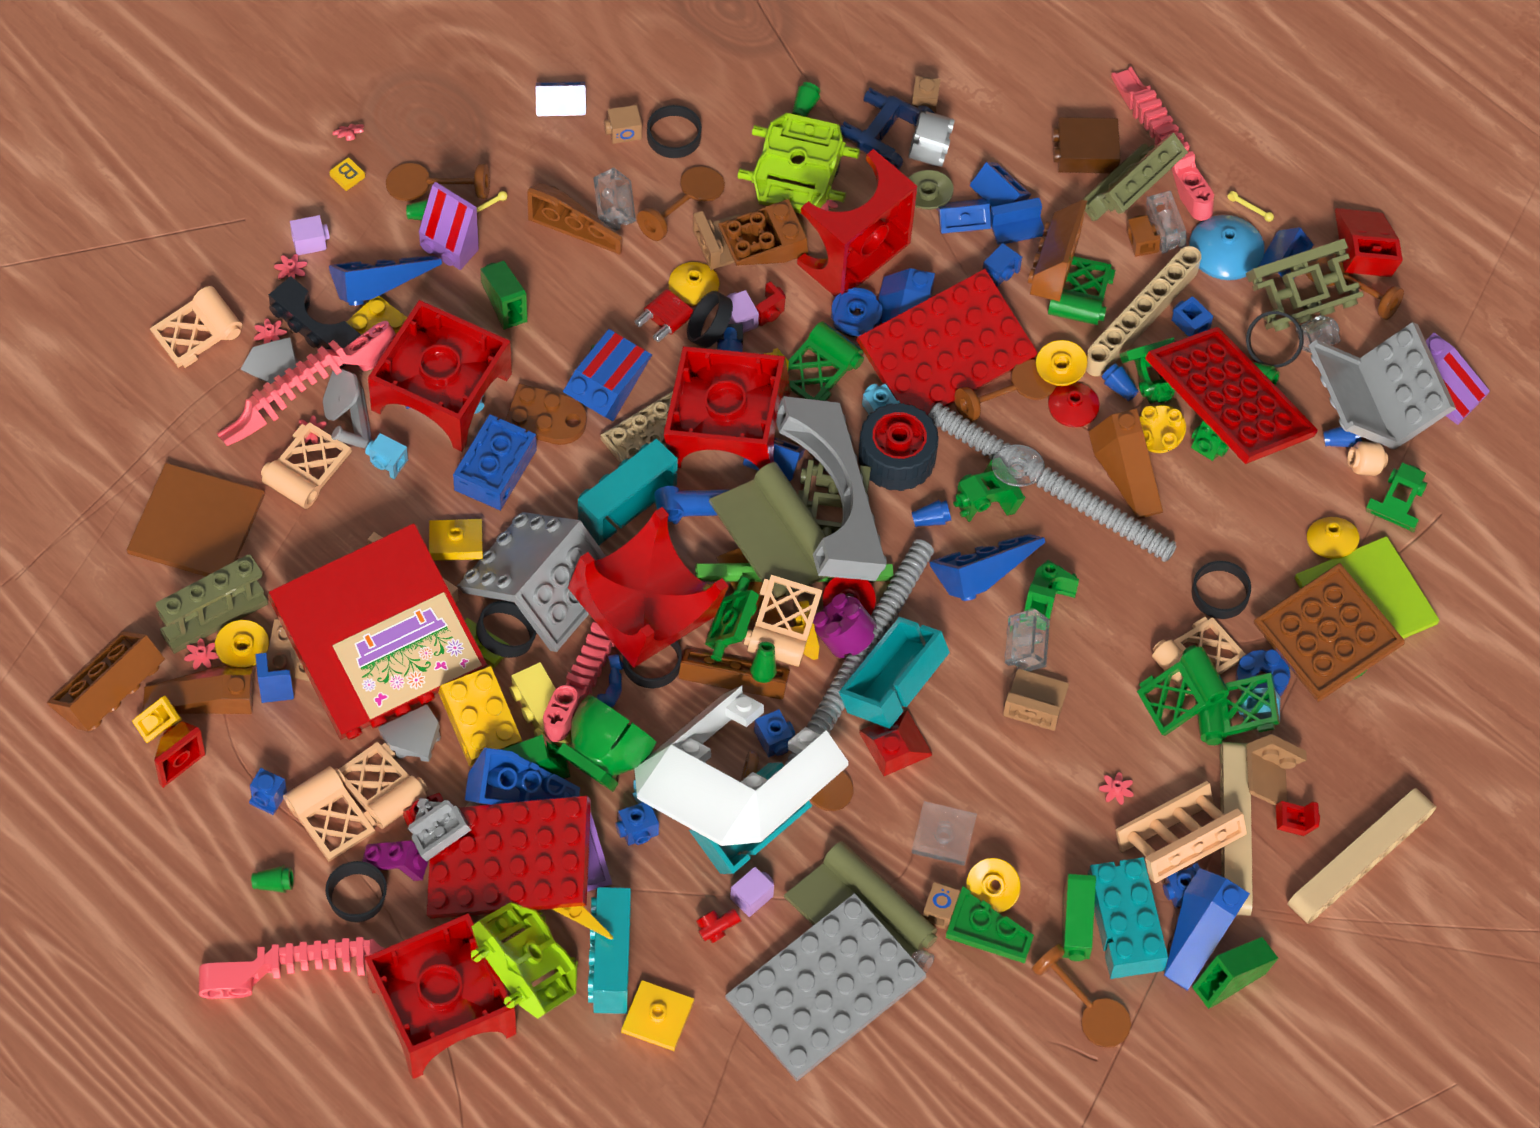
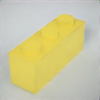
M540 662L511 675L512 686L509 687L513 699L516 702L520 701L523 706L521 710L527 723L532 722L535 727V737L542 734L545 735L543 715L556 690ZM571 729L564 740L553 743L560 747L563 743L571 742Z

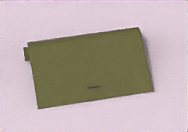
M776 462L762 467L756 473L754 480L709 499L710 505L762 583L764 579L770 580L771 575L809 586L828 577L818 576L813 558V553L821 540L827 536ZM774 584L772 594L775 600L790 594L786 586Z
M843 841L838 842L830 849L824 858L823 864L784 894V898L810 923L815 925L855 893L911 957L923 948H930L938 938L936 936L937 928Z

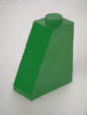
M505 261L490 263L480 268L481 284L503 330L526 323V292Z
M543 734L502 749L512 751L527 761L533 762L544 770L556 774L563 779L571 777L568 761L557 752L559 747Z
M1068 874L1063 894L1062 946L1065 949V953L1062 958H1069L1071 961L1090 959L1093 943L1095 875Z
M1260 937L1217 955L1192 988L1206 1007L1210 1009L1264 976L1279 958L1264 938Z

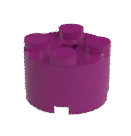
M845 594L836 595L831 603L821 612L815 614L813 620L815 632L831 653L838 658H845L844 655L849 653L854 656L865 650L875 637L873 633L874 627L877 629L876 622L860 601L855 597H846Z

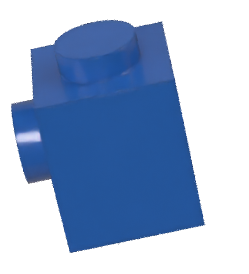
M780 709L755 719L754 732L767 757L781 756L789 751L788 741L795 736V730L790 721H785Z
M642 802L618 811V822H615L616 830L620 838L625 837L628 846L644 844L650 838L659 835V822L653 808L648 804Z

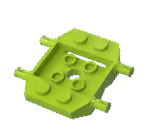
M785 113L773 120L768 128L754 125L752 135L765 138L763 153L757 162L754 172L740 168L738 179L754 183L759 204L770 206L789 199L795 213L801 214V207L808 201L819 208L827 200L844 203L846 192L832 190L831 186L841 156L858 159L860 149L846 146V142H843L839 124ZM801 155L805 160L800 164H795L791 161L792 158ZM768 175L801 182L806 185H814L815 189L768 179Z
M510 902L472 926L478 948L471 952V958L478 955L473 959L476 962L481 961L483 958L487 959L511 993L510 996L504 999V1004L512 1001L506 1007L513 1008L519 1004L539 1019L576 994L578 961L573 962L576 958L570 957L553 940L549 927L544 922L546 919L545 915L541 917L542 912H537V910L531 908H521L523 906ZM523 928L525 929V931L521 932L520 934L516 935L515 937L511 938L505 943H502L503 940L507 939L508 937L512 936L513 934L517 933ZM552 970L556 972L534 987L531 984Z

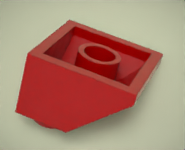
M908 710L899 716L890 729L873 724L859 731L883 776L932 756L931 750Z
M181 721L178 725L169 727L160 738L154 762L159 784L163 788L205 756L201 730L197 726Z

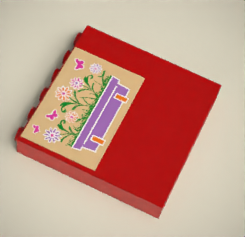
M414 523L268 592V599L340 740L346 737L348 740H352L363 733L362 729L369 726L377 728L386 723V718L393 714H396L397 717L402 716L411 710L410 706L418 702L421 705L429 703L436 698L435 694L439 692L441 685L482 670L487 666Z

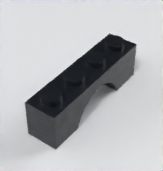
M291 276L268 294L269 309L272 314L277 318L281 317L285 320L289 328L293 332H299L304 336L307 343L313 348L317 347L319 349L323 346L325 349L332 350L329 343L333 340L341 348H345L361 336L360 333L345 321L337 324H322L313 320L307 314L310 306L309 291Z

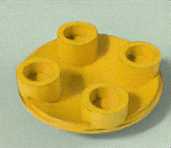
M1167 405L1147 406L1142 410L1139 418L1149 452L1165 453L1173 450L1182 442L1186 433V422L1181 411Z

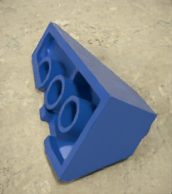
M435 256L409 257L399 259L397 264L393 260L384 259L377 260L375 265L362 264V261L329 265V271L339 299L347 302L348 305L355 306L362 305L364 300L373 299L441 265L442 259Z
M909 268L885 276L878 298L879 304L881 303L883 309L881 324L931 298L935 273Z
M1028 534L1000 541L998 543L999 547H976L973 554L961 555L960 552L952 553L930 561V567L950 596L961 598L962 601L973 600L977 594L987 591L1045 543V538Z
M484 748L468 773L465 800L493 805L579 797L580 787L556 774L544 770L537 764L527 761L512 751Z
M1199 868L1184 891L1164 976L1188 991L1250 893L1227 878Z

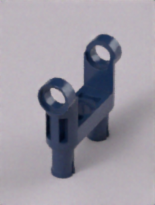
M870 87L864 96V102L881 109V111L869 127L863 131L846 121L843 122V125L840 127L842 137L855 143L856 147L867 154L874 149L899 170L904 163L902 157L895 152L896 149L882 143L881 140L898 118L917 126L916 123L921 110L934 112L927 106L920 105L915 107L895 96L890 95L888 97Z

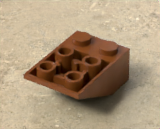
M789 199L718 224L736 266L785 263L799 258L804 253L808 255L807 237Z

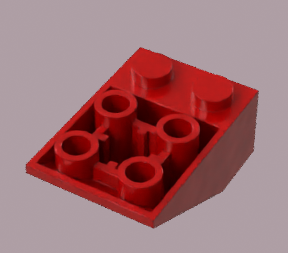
M1336 208L1335 215L1339 240L1345 238L1348 247L1345 249V252L1349 255V259L1343 261L1344 272L1392 277L1403 261L1400 240L1382 212Z

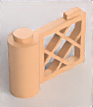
M208 286L197 292L193 301L151 327L150 330L176 366L179 368L183 365L186 368L198 360L197 355L220 340H233L238 337L241 332L242 323L213 286ZM191 311L196 314L195 324L182 323L183 317ZM167 327L175 328L173 338L162 337L159 332ZM181 328L193 330L191 340L178 339ZM198 330L209 331L212 335L205 341H196ZM177 344L189 346L187 353L179 358L176 356L175 349Z
M310 422L306 426L302 424L293 434L295 440L280 458L265 464L261 471L263 483L304 509H308L315 502L320 489L352 452L349 446L341 441L333 440L331 435ZM311 432L320 437V444L305 446L304 440ZM336 447L342 451L338 457L326 459L325 449ZM322 450L323 460L308 462L306 452ZM292 454H304L305 463L292 464L288 461ZM324 466L325 472L319 480L310 475L309 468Z
M771 575L770 580L764 579L760 595L764 596L754 630L748 629L744 645L748 646V652L756 654L761 642H770L775 646L776 660L799 667L822 590ZM775 583L786 586L790 593L789 596L776 602L772 594ZM791 588L797 589L799 591L793 593ZM804 592L815 595L813 604L802 610L796 596ZM771 598L774 604L768 606L769 599ZM793 599L799 612L785 618L779 605ZM776 607L782 621L774 625L764 623L765 612ZM810 611L809 617L807 619L804 613ZM800 615L806 623L803 634L792 631L788 624L790 620ZM785 624L787 629L781 628L779 626Z
M1204 617L1193 623L1192 627L1194 629L1176 640H1161L1153 648L1152 658L1166 671L1180 661V658L1183 656L1182 652L1186 649L1183 644L1186 642L1197 643L1198 647H1202V645L1217 647L1216 656L1207 655L1211 662L1215 663V668L1220 675L1237 665L1246 654L1213 617L1209 620ZM1211 628L1217 635V640L1203 638V632ZM1221 648L1231 650L1235 657L1232 659L1220 657ZM1177 672L1171 679L1181 689L1183 677L1180 672Z
M376 742L339 768L346 780L343 786L369 812L376 825L383 829L402 816L403 811L411 808L412 804L419 800V798H427L426 791L428 788L420 777L410 776L393 759L395 753L386 743L380 745ZM376 753L383 758L382 765L367 764L368 759ZM351 771H361L360 781L348 780L345 775ZM366 771L380 772L379 781H364ZM385 772H394L400 776L394 782H383ZM363 788H377V794L366 800L362 795Z
M331 766L283 795L289 810L299 819L328 862L374 834L375 830L373 827L376 826V822L369 812L365 811L362 813L343 786L346 780L342 772L338 768L333 769ZM342 797L349 805L347 814L331 811L332 804ZM351 810L354 812L356 816L350 815ZM315 814L326 816L324 829L312 827L307 819ZM330 817L346 819L343 832L327 829ZM349 820L361 822L366 829L358 835L346 833ZM317 833L323 834L322 839L319 837ZM326 835L342 837L341 845L330 852L324 844Z

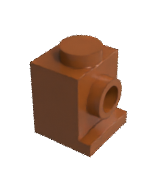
M1138 215L1128 219L1127 235L1134 256L1159 253L1161 238L1160 235H1157L1155 225L1150 224L1148 215Z

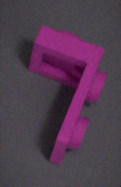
M411 840L368 844L362 862L374 865L379 870L399 868L413 881L423 880L428 861L421 857L416 845Z

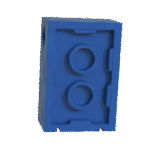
M489 414L453 474L454 491L501 511L537 451L536 434L530 431L526 432L521 427L502 419L498 420V417Z

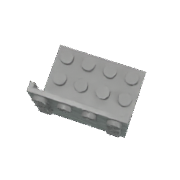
M1414 322L1361 358L1319 340H1315L1308 345L1312 353L1311 359L1322 375L1320 380L1331 396L1329 398L1330 403L1337 410L1340 416L1339 423L1346 432H1351L1359 437H1364L1395 450L1456 409L1418 324Z
M521 512L513 519V523L507 530L497 537L492 547L483 553V559H480L472 569L465 573L464 579L457 586L465 594L514 602L548 649L557 652L589 615L568 589L580 556L587 552L595 560L606 556L580 520Z

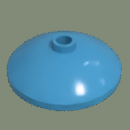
M1216 215L1201 221L1192 231L1189 246L1197 248L1201 253L1199 269L1207 275L1221 280H1237L1246 277V272L1258 267L1263 259L1265 250L1264 241L1259 231L1248 221L1233 215Z

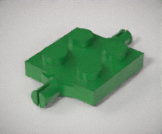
M740 577L739 584L734 593L723 598L713 620L705 645L714 649L711 658L715 661H722L724 651L728 645L742 642L747 635L750 619L756 612L759 594L753 590H748L751 580L747 577Z

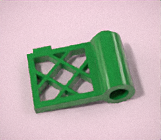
M1074 256L1071 265L1077 266L1079 270L1073 273L1069 272L1066 280L1074 288L1071 290L1063 289L1060 302L1050 301L1048 315L1098 325L1099 321L1104 322L1107 307L1102 306L1107 283L1113 284L1116 270L1111 269L1112 264ZM1098 270L1105 272V274L1095 279L1090 272ZM1084 275L1089 282L1080 285L1075 278ZM1095 287L1100 294L1099 296L1090 295L1085 290Z
M821 321L813 328L805 343L788 360V371L800 369L801 380H789L791 391L803 399L827 401L832 396V393L829 391L844 374L853 368L856 370L861 366L864 361L862 349L824 321ZM809 349L817 355L818 361L802 363V356ZM833 366L838 371L834 376L822 377L821 367ZM818 367L819 378L804 379L803 369ZM820 384L821 390L813 398L805 392V385Z
M1193 645L1186 648L1182 652L1183 656L1178 663L1158 677L1154 678L1151 675L1139 684L1141 689L1137 693L1163 736L1178 728L1206 707L1221 702L1229 695V690L1203 647ZM1177 672H1180L1183 677L1181 689L1169 687L1171 677ZM1154 688L1162 689L1159 704L1152 703L1147 696V693ZM1168 690L1180 692L1176 707L1165 705ZM1185 694L1194 695L1198 702L1197 705L1189 710L1182 709ZM1163 710L1175 711L1173 721L1165 726L1161 720Z
M1272 673L1225 683L1229 691L1239 689L1244 692L1238 701L1233 703L1228 700L1227 696L1221 702L1208 706L1197 714L1201 741L1211 746L1221 744L1229 735L1258 729L1259 733L1275 730L1274 725L1280 724ZM1267 682L1268 689L1262 697L1252 692L1258 684ZM1249 696L1258 701L1250 713L1241 708ZM1265 705L1271 709L1272 717L1259 719L1256 717V714ZM1237 711L1247 716L1242 724L1232 726L1231 719Z

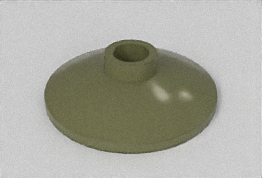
M923 170L909 177L917 185L915 207L936 209L947 204L953 196V183L949 177L941 172Z

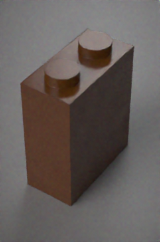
M1059 117L1058 125L1053 127L1052 140L1057 142V148H1054L1053 161L1058 163V173H1111L1119 166L1118 118Z

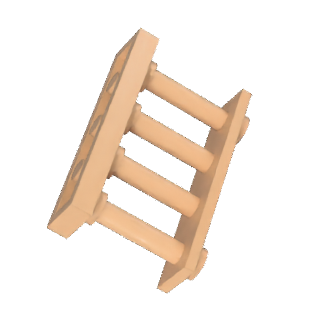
M1208 781L1116 829L1119 849L1124 852L1135 846L1145 856L1148 875L1154 883L1247 834L1244 815L1239 809L1224 814L1214 805ZM1201 810H1204L1214 819V821L1203 827L1191 817ZM1181 822L1192 833L1178 839L1168 828ZM1156 834L1169 844L1158 851H1155L1145 841Z

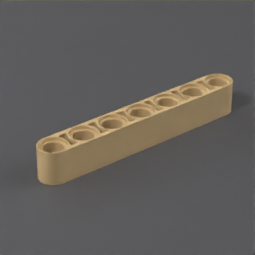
M1193 246L1182 248L1089 347L1086 371L1090 375L1102 376L1120 358V354L1127 351L1198 273L1201 261V253L1197 248Z
M1222 742L1220 750L1221 812L1227 814L1235 809H1239L1244 815L1247 834L1221 848V876L1250 893L1237 915L1251 916L1253 900L1251 794L1248 788V765L1246 761L1247 743Z
M1414 788L1298 890L1289 900L1288 906L1307 924L1314 921L1433 814L1437 806L1417 788Z

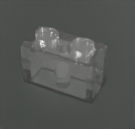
M614 167L593 177L598 218L614 231L621 229V224L628 225L635 222L636 216L631 180Z
M1171 190L1148 196L1147 215L1150 224L1155 225L1157 235H1160V250L1162 254L1168 252V249L1176 248L1177 245H1179L1180 249L1186 247V228ZM1164 204L1165 210L1158 212L1156 206Z
M1036 609L1008 616L1006 651L1004 655L1005 663L1008 666L1016 665L1017 670L1022 669L1026 671H1033L1047 666L1050 619Z

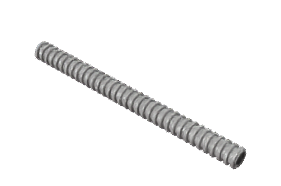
M942 403L935 404L928 416L933 419L937 428L941 427V430L944 432L948 431L950 436L955 435V439H962V443H968V446L971 448L975 447L977 452L982 451L984 456L989 455L991 460L1000 458L1005 467H1009L1011 472L1016 471V475H1023L1024 480L1030 479L1031 484L1036 483L1038 488L1043 487L1045 492L1050 491L1053 497L1057 495L1058 500L1061 501L1063 499L1067 505L1070 503L1073 509L1077 507L1080 513L1084 511L1085 516H1092L1094 521L1099 520L1100 525L1106 524L1107 529L1112 528L1114 533L1119 532L1122 538L1126 536L1129 542L1133 540L1134 545L1137 546L1139 544L1141 549H1148L1147 552L1149 554L1154 553V556L1156 558L1161 557L1163 562L1168 561L1176 549V542L1174 540L1170 542L1169 537L1163 538L1162 533H1155L1156 530L1153 528L1148 529L1149 526L1147 524L1141 525L1142 522L1140 520L1135 521L1133 516L1128 517L1126 512L1121 513L1120 508L1114 509L1113 504L1108 505L1104 499L1101 501L1098 495L1094 497L1091 491L1087 493L1086 488H1079V484H1072V480H1065L1066 477L1064 475L1059 476L1057 471L1052 472L1050 467L1045 468V464H1038L1037 459L1031 460L1030 455L1025 456L1023 451L1018 452L1015 446L1011 448L1008 442L1004 444L1003 439L1000 438L998 440L996 435L991 436L988 430L984 432L981 426L977 428L976 423H970L969 419H963V416L960 414L957 416L954 410L950 412L949 407H943Z
M921 539L913 541L912 546L905 555V559L902 560L901 565L897 569L898 571L894 574V578L891 579L890 584L883 593V597L880 598L879 603L871 614L877 625V629L874 627L873 630L875 635L873 641L859 654L853 656L849 653L845 662L841 666L842 668L838 671V675L835 676L834 681H832L830 688L826 692L827 694L824 695L823 701L820 702L819 707L815 710V714L811 717V721L807 724V728L820 735L827 730L830 734L834 727L833 724H836L837 718L840 717L841 711L845 708L839 691L890 629V626L893 625L894 620L901 611V607L904 606L905 601L913 590L912 588L915 587L916 581L919 580L920 575L924 571L923 569L927 566V562H929L934 553V548L928 542ZM792 752V754L789 755L788 761L785 762L784 766L788 762H790L795 756H797V754Z

